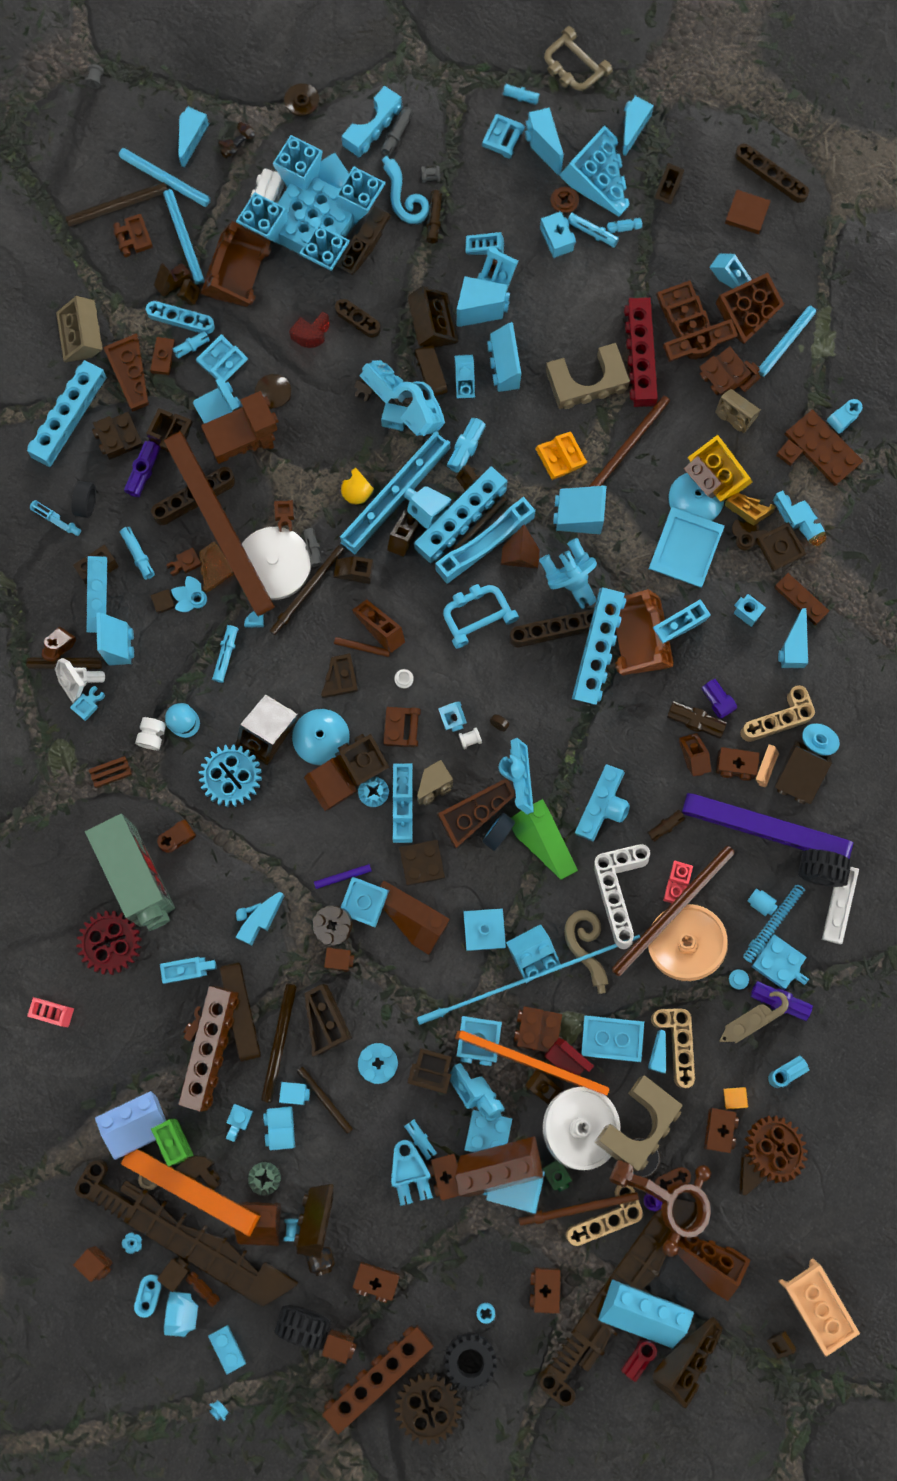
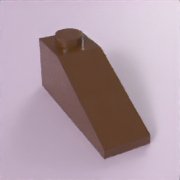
M368 600L352 609L353 613L379 644L390 653L405 643L401 626Z

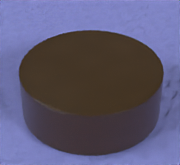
M495 714L490 719V723L500 731L505 732L509 727V722L500 715Z

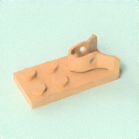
M813 1258L809 1262V1268L789 1282L782 1279L779 1280V1283L788 1292L825 1356H828L860 1334L823 1268Z

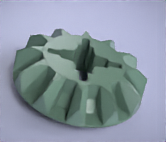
M269 1162L256 1164L248 1175L250 1188L259 1195L272 1194L277 1190L281 1181L278 1168ZM265 1170H267V1177L273 1181L265 1182L262 1188L261 1180L256 1178V1176H263Z

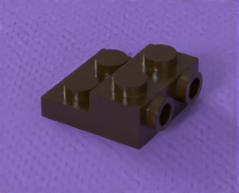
M129 412L112 419L108 416L93 423L95 428L92 429V432L96 439L100 438L102 443L99 444L100 450L103 455L107 454L109 460L143 446Z
M371 734L357 736L353 739L355 743L351 745L345 743L338 747L339 752L335 753L343 770H347L355 786L362 784L389 768Z

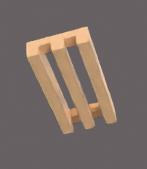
M768 745L756 777L759 786L767 787L779 755L775 746Z

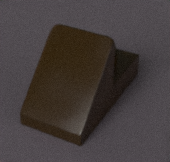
M162 263L156 276L154 287L164 297L182 285L185 279L193 277L182 263L171 271Z
M537 1069L525 1085L530 1092L548 1105L562 1092L561 1088Z

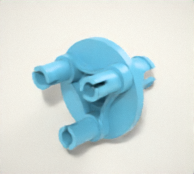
M575 538L567 543L575 558L573 559L569 550L564 552L565 555L563 553L559 555L565 567L561 569L556 568L550 555L543 556L539 559V562L546 572L545 576L550 589L565 587L572 592L579 606L584 609L585 604L588 603L591 606L596 602V597L588 583V573L596 567L597 562L595 558L589 557L588 553L584 552L579 539Z

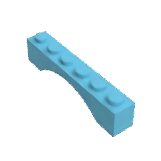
M524 497L521 498L484 532L435 563L436 572L448 584L516 533L523 525L532 521L535 517V509Z

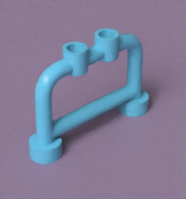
M476 584L469 588V594L463 595L462 592H459L452 597L454 601L446 605L443 616L454 636L452 643L456 649L465 646L469 642L466 635L501 618L504 619L506 625L512 624L519 619L516 610H511L498 587L494 585L480 587L479 584ZM489 592L496 596L502 610L458 630L451 616V611L454 608H460L466 605L467 602L477 600Z

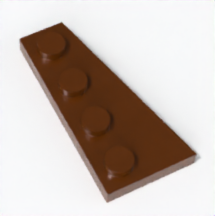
M137 333L103 347L132 412L148 406L149 401Z

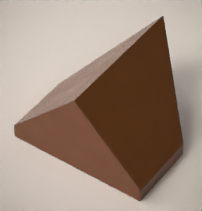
M525 525L503 545L501 565L538 569L540 549Z

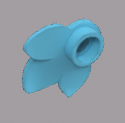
M191 576L186 577L185 586L171 590L174 598L178 601L175 609L180 612H189L193 608H202L207 603V596L201 590V583ZM200 597L201 601L195 602V598Z

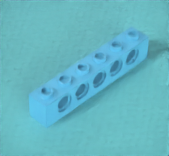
M85 360L77 367L73 379L68 381L66 390L58 397L54 409L49 411L47 420L39 427L35 439L31 440L28 444L27 452L31 458L51 467L107 377L103 369ZM88 381L87 384L81 385L82 382ZM74 396H79L77 399L72 400ZM69 411L68 414L62 415L63 412ZM55 426H60L57 430H53ZM50 441L48 445H43L44 442Z
M491 466L414 542V549L430 564L434 560L437 561L443 555V551L447 547L450 548L456 542V538L460 534L463 535L469 529V525L472 522H476L481 517V513L485 509L488 510L494 504V500L498 496L501 497L507 491V480ZM485 488H490L492 492L485 493L483 490ZM472 501H478L480 504L477 506H473L470 503ZM464 513L467 515V517L461 519L458 517V515ZM447 526H452L454 530L449 532L446 531L445 528ZM439 539L441 543L433 544L432 540Z
M603 587L599 589L572 695L573 700L597 705V701H601L603 691L600 689L602 683H605L607 678L605 669L606 665H609L611 662L612 654H610V649L616 642L617 635L614 634L616 628H619L621 623L619 614L620 610L625 607V593ZM606 605H611L613 607L614 611L612 615L606 614ZM602 623H606L609 626V631L606 634L600 630ZM599 641L604 644L602 652H598L595 648L596 643ZM593 660L599 662L600 666L597 671L591 668ZM590 678L595 682L593 689H588L586 686V681Z

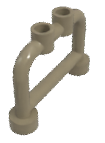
M567 26L562 31L563 35L545 51V61L549 65L547 68L548 72L552 76L558 74L561 77L560 83L565 88L570 85L575 90H586L603 75L607 77L613 72V68L608 61L604 60L597 65L573 42L577 35L570 26ZM563 44L595 72L585 82H576L571 73L566 72L558 61H554L551 58V55Z

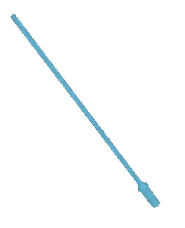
M640 935L634 936L633 941L639 939ZM613 944L454 1006L439 1008L417 1017L419 1025L443 1017L449 1011L616 948L617 945Z

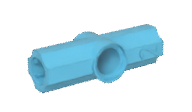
M471 418L464 433L459 436L455 444V450L447 463V467L452 471L460 472L462 467L466 465L469 457L473 456L478 446V440L486 427L482 420Z

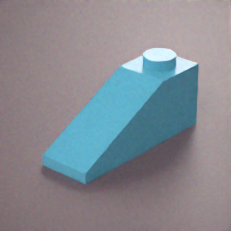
M637 96L632 101H628L624 109L626 114L623 155L625 156L650 119L654 105Z
M187 107L179 118V159L182 167L186 166L209 125L206 114Z
M700 599L657 624L653 629L664 644L705 622L710 617V613Z
M803 608L798 614L782 649L779 650L778 661L781 662V668H805L808 664L806 608Z

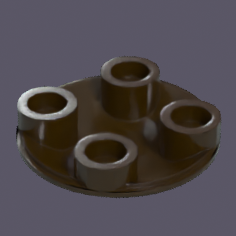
M279 374L265 375L256 384L255 393L261 391L263 397H268L271 404L269 409L281 407L291 399V385L285 377Z

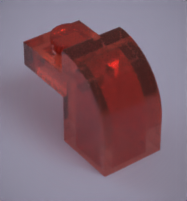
M322 312L312 325L300 317L289 330L291 339L306 348H314L321 345L325 341L324 333L330 326L329 315Z

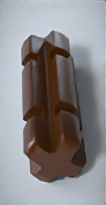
M192 1271L186 1277V1281L194 1286L193 1289L203 1299L206 1298L207 1303L211 1307H214L220 1298L215 1293L213 1294V1290Z

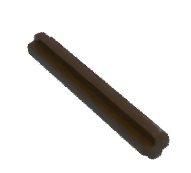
M27 658L26 666L29 669H55L57 661L62 658H58L55 661H47L44 658ZM64 658L70 661L74 668H102L101 658Z

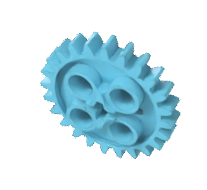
M225 745L223 751L217 747L218 753L215 754L211 751V759L205 757L208 763L201 764L205 769L204 771H199V774L204 776L199 779V782L205 783L201 789L207 790L205 793L207 797L212 795V802L218 799L219 806L223 801L226 807H229L230 802L236 807L237 801L244 805L243 799L246 798L250 801L249 794L256 795L254 788H260V785L256 783V781L262 780L260 776H257V774L262 773V770L256 769L260 764L258 761L253 762L256 759L255 755L249 757V750L243 753L242 746L236 750L235 745H232L231 749H228L227 745ZM236 759L237 763L235 766L230 767L227 765L228 761ZM220 763H223L228 771L233 774L234 778L242 786L241 789L234 784L231 778H228L226 772L220 767ZM221 771L222 775L220 778L214 779L212 778L213 773ZM248 773L249 778L246 781H240L239 777L241 774ZM226 786H234L233 791L225 793L224 789Z

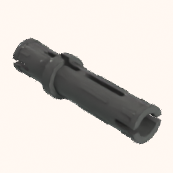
M406 106L403 108L393 129L387 134V139L381 148V152L384 155L390 156L396 144L400 142L401 134L413 115L411 108Z

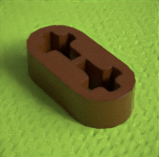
M677 1167L658 1176L654 1183L660 1185L661 1179L664 1182L670 1180L671 1183L666 1185V1191L668 1192L675 1187L688 1184L691 1180V1174L688 1169ZM678 1171L686 1173L687 1176L684 1177V1182L673 1180V1178L679 1175Z

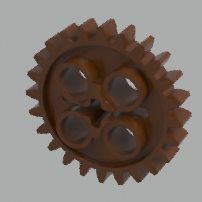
M767 1116L764 1119L757 1120L756 1123L751 1125L752 1129L747 1131L750 1136L746 1137L745 1140L749 1144L744 1146L750 1152L745 1156L752 1158L749 1165L755 1164L756 1166L754 1172L760 1170L761 1178L767 1176L768 1182L774 1180L776 1184L781 1181L785 1183L795 1179V1176L801 1174L800 1170L805 1168L802 1162L808 1160L803 1156V1154L808 1152V1150L802 1147L807 1143L800 1140L803 1134L797 1135L798 1127L792 1129V1122L790 1121L785 1124L784 1117L778 1120L777 1116Z

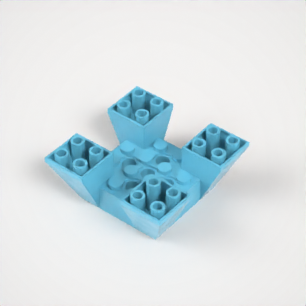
M290 135L273 162V166L288 188L278 203L254 192L236 220V223L332 271L350 242L346 237L353 226L368 213L385 186V182L353 167L340 189L318 179L322 150Z

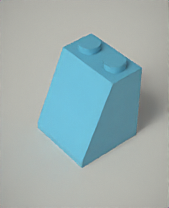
M465 276L457 306L456 326L461 327L502 319L504 312H507L509 307L510 293L507 292L508 285Z
M607 486L560 489L559 495L555 496V506L558 507V513H554L553 524H557L556 531L601 534L604 523Z
M543 1178L483 1193V1195L487 1196V1201L536 1213Z

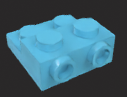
M462 1016L460 1031L468 1032L499 1045L502 1022ZM459 1040L456 1057H460V1062L472 1063V1059L480 1060V1065L492 1066V1062L496 1063L497 1054Z

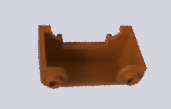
M648 589L624 596L626 603L624 609L620 610L621 623L619 628H616L621 657H618L615 663L618 673L629 675L673 667L670 642L668 641L663 644L653 629L654 626L665 620L659 596ZM606 605V614L612 615L614 611L613 607L611 605Z

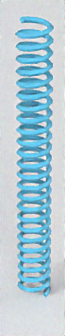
M794 886L786 900L783 901L784 903H781L777 912L772 915L764 929L761 930L755 941L752 942L746 953L743 954V958L749 963H752L754 957H757L756 954H759L757 950L761 951L763 945H766L765 942H768L767 939H770L772 933H775L774 930H777L776 927H779L783 918H786L785 915H788L789 909H792L794 903H797L796 900H799L798 897H801L800 894H803V892L796 887H800L805 891L802 886Z

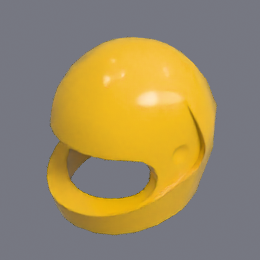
M354 468L351 470L352 477L349 480L344 479L341 485V493L347 502L357 505L366 502L374 488L359 470Z

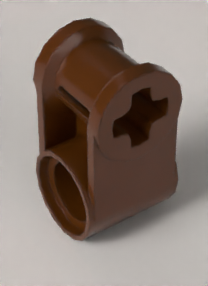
M58 627L44 639L45 648L42 650V657L47 661L57 660L62 654L73 647L76 637L62 627Z
M184 819L158 837L157 843L163 852L171 853L192 841L196 834L187 820ZM166 839H167L168 841H170V844H171V845L168 846V847H167V845H164V844H165L164 840H166Z

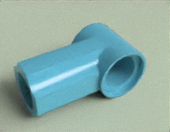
M799 1055L769 1073V1084L774 1088L784 1087L808 1072V1065ZM777 1073L781 1074L783 1077V1082L781 1084L778 1083L775 1079V1075Z

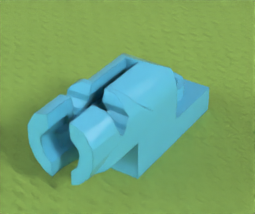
M461 1063L454 1065L449 1073L451 1074L450 1082L466 1108L469 1109L477 1106L487 1121L499 1118L502 1115L500 1112L504 1111L505 1108L499 1100L495 1099L496 1094L491 1090L486 1080L482 1076L470 1079L468 1072Z

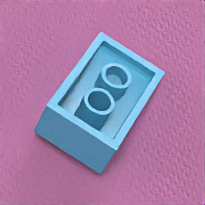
M550 108L529 112L528 120H526V141H530L531 148L559 175L562 171L564 154Z
M96 613L98 652L108 665L131 664V658H134V648L131 646V640L134 639L133 628H130L125 621L103 613Z

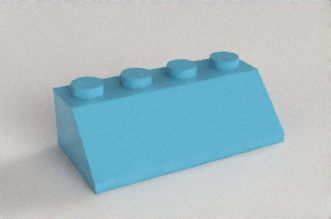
M612 1279L598 1320L674 1348L687 1334L694 1312Z

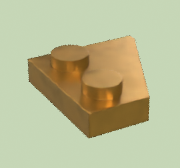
M739 493L728 498L725 506L732 512L738 514L753 526L772 514L776 508L772 504H770V507L760 505V500L749 498Z

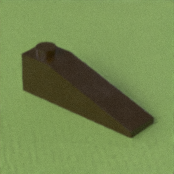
M711 1317L665 1357L654 1370L651 1377L663 1392L685 1409L699 1388L698 1378L701 1371H706L707 1365L705 1364L708 1354L714 1352L723 1330L714 1317Z

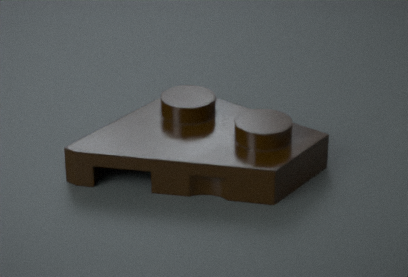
M350 653L331 657L329 670L321 693L322 698L358 691Z

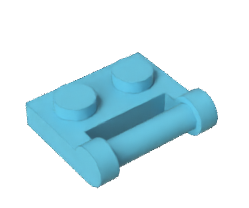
M496 114L482 142V147L500 153L505 158H511L512 150L520 134L523 133L525 126ZM511 128L514 132L507 147L503 146L502 144Z
M489 247L486 253L485 264L477 279L508 285V290L518 260L499 252L494 247ZM495 259L498 260V263L496 265L494 274L491 279L489 278L488 274L493 263V260Z

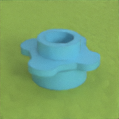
M218 1400L214 1404H210L212 1408L210 1413L217 1421L219 1419L225 1420V1416L229 1413Z

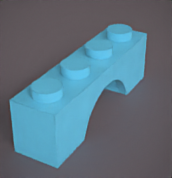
M386 86L374 97L376 117L367 124H351L342 135L343 147L358 157L368 151L370 144L379 138L381 131L390 125L392 118L398 115L402 109L401 96Z

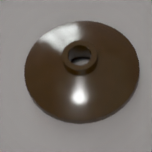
M295 84L285 93V106L294 115H309L319 105V94L309 84Z

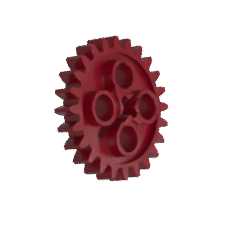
M107 910L104 916L98 912L97 919L91 916L90 924L84 922V925L87 927L86 930H79L83 933V936L77 937V939L82 941L81 944L76 945V947L82 948L78 955H85L82 962L86 963L89 961L87 968L91 969L95 966L94 972L98 973L101 969L103 975L107 973V970H109L111 975H114V969L118 973H122V966L129 969L127 963H135L132 957L139 956L135 950L142 948L137 945V942L141 941L142 938L136 937L140 930H133L137 924H129L130 920L127 918L124 920L125 915L123 913L117 917L116 911H113L111 916ZM114 925H119L120 930L118 934L112 935L111 928ZM100 932L101 939L98 942H93V935ZM123 935L126 936V938L122 940L111 942V947L104 945L108 943V939L116 940L122 937ZM121 943L126 944V950L123 953L118 952V946ZM103 945L97 948L96 950H93V947ZM106 950L107 958L100 961L99 954Z

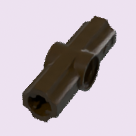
M674 701L667 715V718L685 724L692 731H702L717 738L722 737L727 722L709 716L702 709L689 708Z

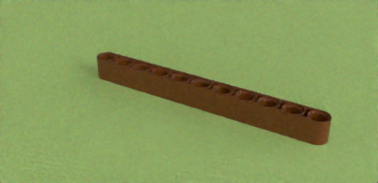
M179 431L164 439L170 454L256 615L259 617L272 610L275 606L184 435Z

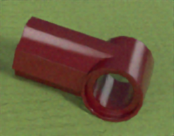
M646 1338L640 1339L635 1350L621 1368V1371L631 1380L636 1382L649 1362L655 1358L657 1350L654 1343ZM644 1345H650L652 1347V1350L649 1354L641 1353V1349Z

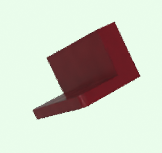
M558 1038L545 1054V1057L557 1068L578 1076L583 1070L590 1072L594 1067L592 1063L561 1038Z

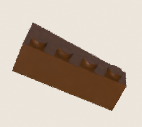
M505 778L437 814L455 849L516 795L508 779Z

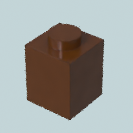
M327 948L325 969L349 972V967L353 968L354 956L351 955L350 950Z

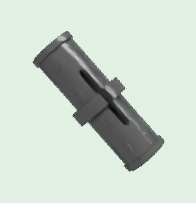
M315 529L303 530L306 541L305 548L308 550L311 567L321 566L323 563L319 552L320 544L317 543Z

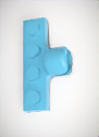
M515 738L511 740L510 759L503 757L498 768L502 776L513 781L517 808L529 814L534 812L528 748L521 740Z
M605 765L575 831L577 836L594 842L604 819L609 818L619 823L625 820L630 805L627 800L615 796L625 774L623 770Z

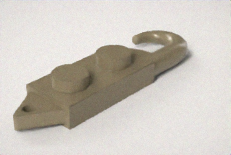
M779 991L770 993V997L778 996L781 999L782 1004L780 1007L772 1011L763 1004L756 1006L727 1024L720 1042L738 1043L784 1014L789 1006L787 997Z

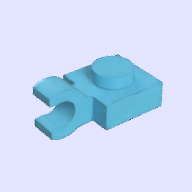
M236 1104L233 1105L226 1122L232 1125L226 1139L235 1142L239 1130L243 1129L246 1131L253 1111Z

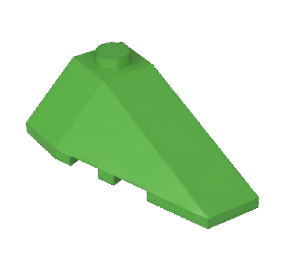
M543 799L533 804L534 812L526 814L520 811L511 817L515 821L512 830L516 838L528 847L560 880L578 871Z

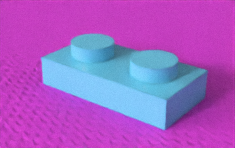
M228 1325L208 1336L226 1374L246 1364Z

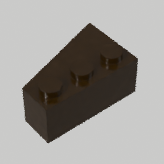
M321 984L304 993L307 1018L309 1019L312 1057L318 1056L352 1039L328 984Z

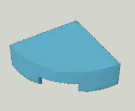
M255 611L251 612L245 619V628L264 627V614L258 617Z

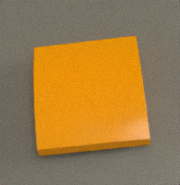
M571 432L556 436L554 440L536 447V451L551 480L564 476L587 464Z

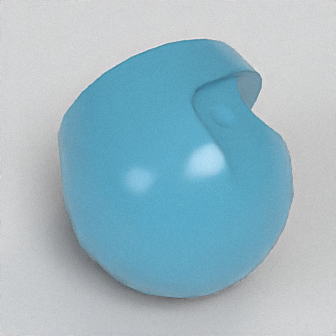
M174 704L166 712V726L177 736L188 738L198 732L200 726L199 717L188 704ZM195 724V727L192 731H190L189 733L182 734L184 732L189 731Z

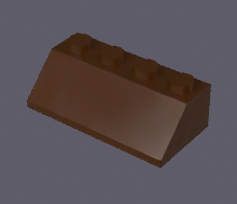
M534 1136L462 1155L459 1158L456 1171L459 1196L465 1197L544 1178Z

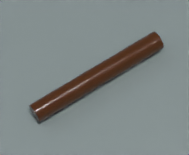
M335 637L334 640L335 645L381 656H390V652L385 648Z

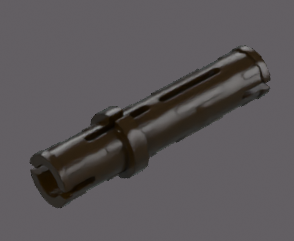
M439 190L431 191L429 220L426 224L428 228L426 241L432 244L438 242V231L441 227L439 218L442 192Z

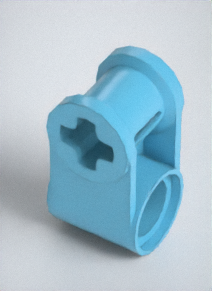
M856 399L849 400L840 409L831 414L826 421L840 434L862 411L861 402Z

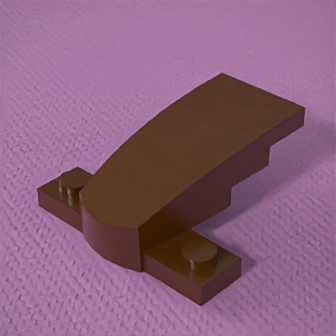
M691 280L656 293L667 322L676 339L663 344L669 362L688 356L689 359L704 358L713 351L716 345L738 336L732 319L710 326L706 310L703 311L699 296H696Z

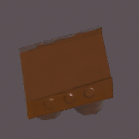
M337 757L331 758L304 776L309 788L324 811L331 809L357 792Z

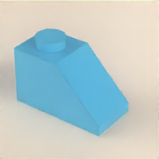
M718 254L710 266L717 279L732 289L752 280L735 254Z

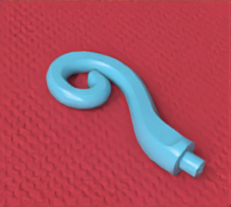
M385 156L382 159V162L385 164L383 168L391 179V204L395 214L399 219L408 224L422 223L429 215L430 206L428 200L420 194L410 195L405 201L406 209L409 212L413 211V203L415 202L420 203L422 209L418 214H409L403 209L400 202L402 187L401 169L395 159L390 160L388 156Z

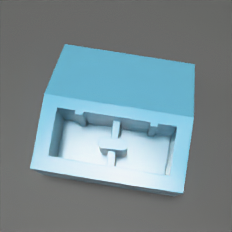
M542 925L506 942L523 979L561 965L550 937Z

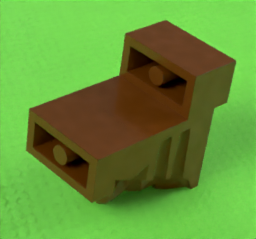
M261 391L240 399L242 408L201 425L218 464L228 461L230 457L237 454H246L248 450L256 451L258 447L263 449L274 448L273 441L275 437L273 433L277 431L276 423L279 421L275 412H270L269 407H271L267 396L263 397Z

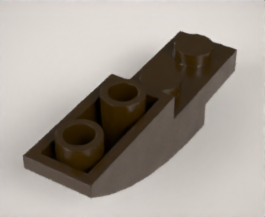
M376 206L373 207L359 233L354 235L337 267L351 275L361 267L383 235L382 231L391 217L389 213Z

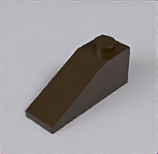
M409 503L392 530L387 551L402 557L406 555L420 525L408 513Z

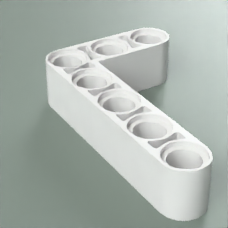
M643 844L599 854L594 862L595 875L614 941L620 949H628L632 945L634 933L616 873L641 868L648 864L650 850ZM642 853L645 855V858L640 859L636 854ZM625 858L627 862L619 863L617 859ZM605 862L608 866L602 868L598 864ZM610 880L613 882V885L607 886L603 882ZM611 898H615L619 902L617 904H611L608 900ZM616 916H620L624 919V921L618 923L614 920V918ZM627 935L629 940L622 941L619 936Z

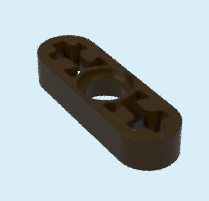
M340 299L336 302L335 310L340 318L370 338H375L380 334V323L375 318L347 299ZM340 307H347V311L345 309L340 310ZM361 315L363 319L360 322H355L353 317ZM369 326H375V330L372 329L371 331H369Z

